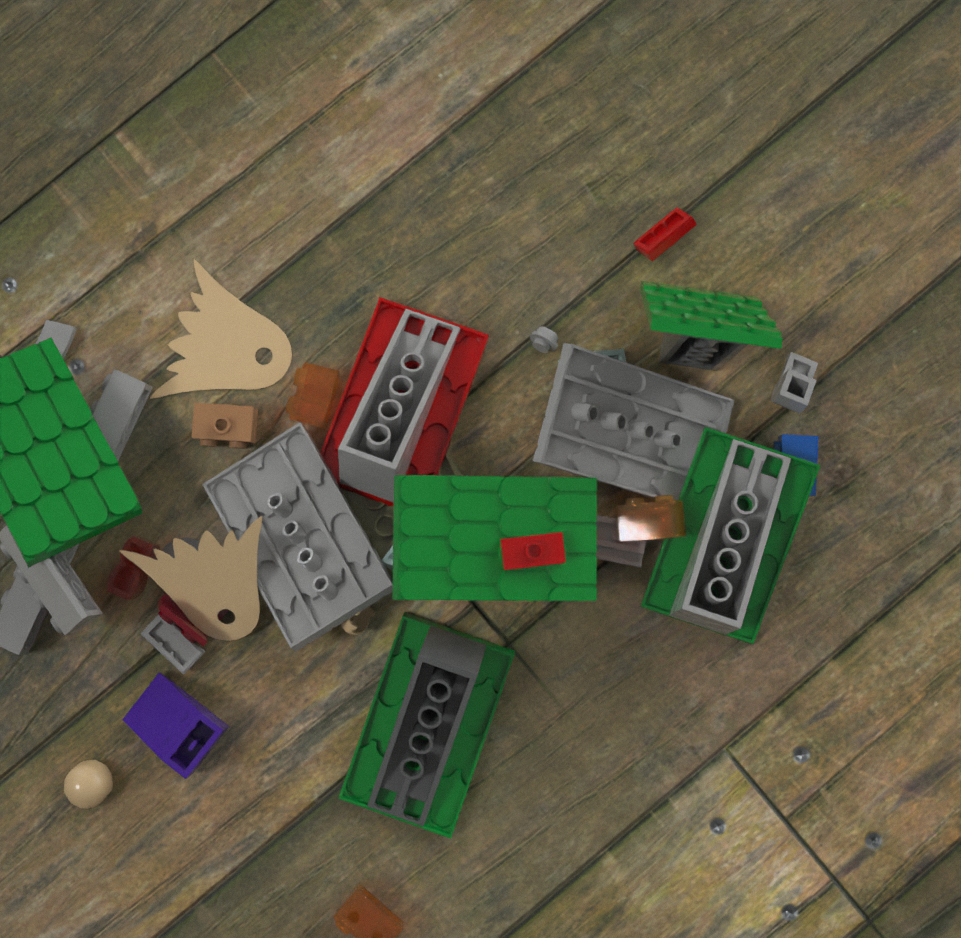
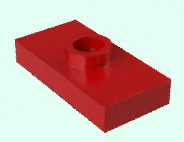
M677 207L637 239L633 245L639 253L653 262L697 224L692 216Z
M562 532L500 539L503 570L566 563Z

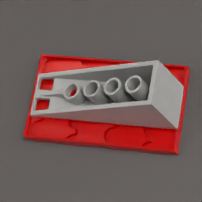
M379 297L320 452L340 488L394 507V475L439 476V471L485 352L489 338L488 334Z

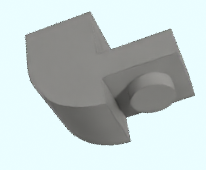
M790 352L779 381L775 384L771 402L800 414L808 406L816 383L813 376L818 363Z

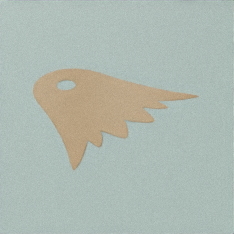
M194 259L195 273L203 295L191 292V297L200 312L184 311L178 313L179 320L191 335L179 337L171 341L168 346L176 353L185 357V359L167 367V370L176 372L178 375L159 387L150 399L197 390H252L266 388L282 379L291 364L292 351L286 334L271 320L259 314L228 292ZM260 348L271 350L273 357L270 363L262 365L256 361L255 354Z
M260 516L248 527L239 541H237L234 531L231 530L225 538L223 547L206 530L200 539L198 551L183 540L174 538L173 549L175 558L158 549H154L158 560L138 553L119 550L126 558L148 574L172 598L187 618L204 634L218 640L231 641L245 637L256 627L260 614L257 584V551L263 516ZM223 609L232 611L235 614V621L231 624L222 623L218 619L219 611Z

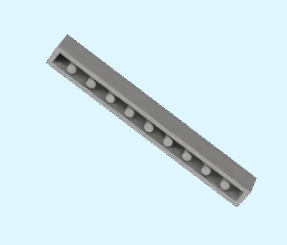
M114 369L112 374H108L102 384V390L104 391L99 401L96 400L90 410L117 461H119L153 387ZM79 544L62 552L69 564ZM15 569L13 577L16 579L11 589L9 588L5 591L0 602L3 605L0 610V647L17 655L29 653L48 610L39 606L33 596L35 593L30 583L26 584L19 577Z

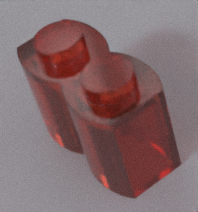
M132 536L126 541L122 550L158 560L154 549L160 550V545L143 537ZM121 553L120 564L114 568L109 576L107 591L126 600L136 599L146 587L148 574Z

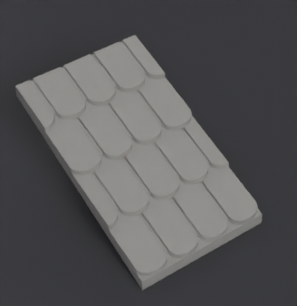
M564 343L533 462L582 477L597 478L598 482L676 505L703 429L708 427L726 433L734 400L577 345Z
M301 422L202 484L228 533L233 530L237 541L240 540L244 532L256 519L263 516L257 551L258 589L290 648L295 652L306 646L307 643H311L332 630L333 627L348 620L357 612L377 602L383 596L393 592V581L376 549L372 546L357 516L351 509L314 440Z

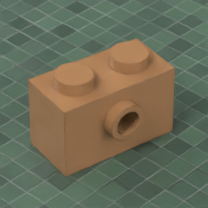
M194 403L192 438L200 441V446L218 447V442L229 443V448L247 449V444L256 443L258 409L253 406Z

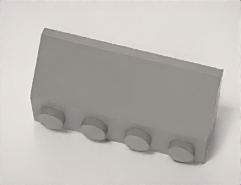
M7 526L0 531L1 550L9 559H14L19 567L16 569L19 577L26 584L30 583L35 591L33 594L34 599L43 609L47 608L52 616L50 622L58 633L61 634L63 632L65 636L73 635L103 614L62 552L28 568Z

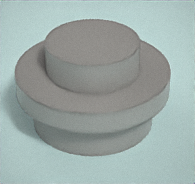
M538 327L537 331H533L530 335L533 347L542 353L554 352L558 347L557 341L559 338L557 334L546 327Z

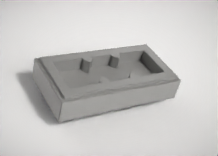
M158 614L142 631L141 635L182 674H186L206 651L196 642L193 644L181 634L182 629L175 622L170 625Z

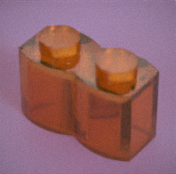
M304 362L302 369L297 368L293 382L294 385H297V390L294 397H289L286 406V413L290 414L289 419L292 422H301L304 425L326 430L340 372Z

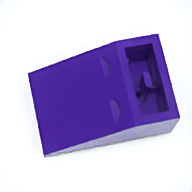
M161 672L157 674L122 719L163 762L185 779L197 770L230 727Z

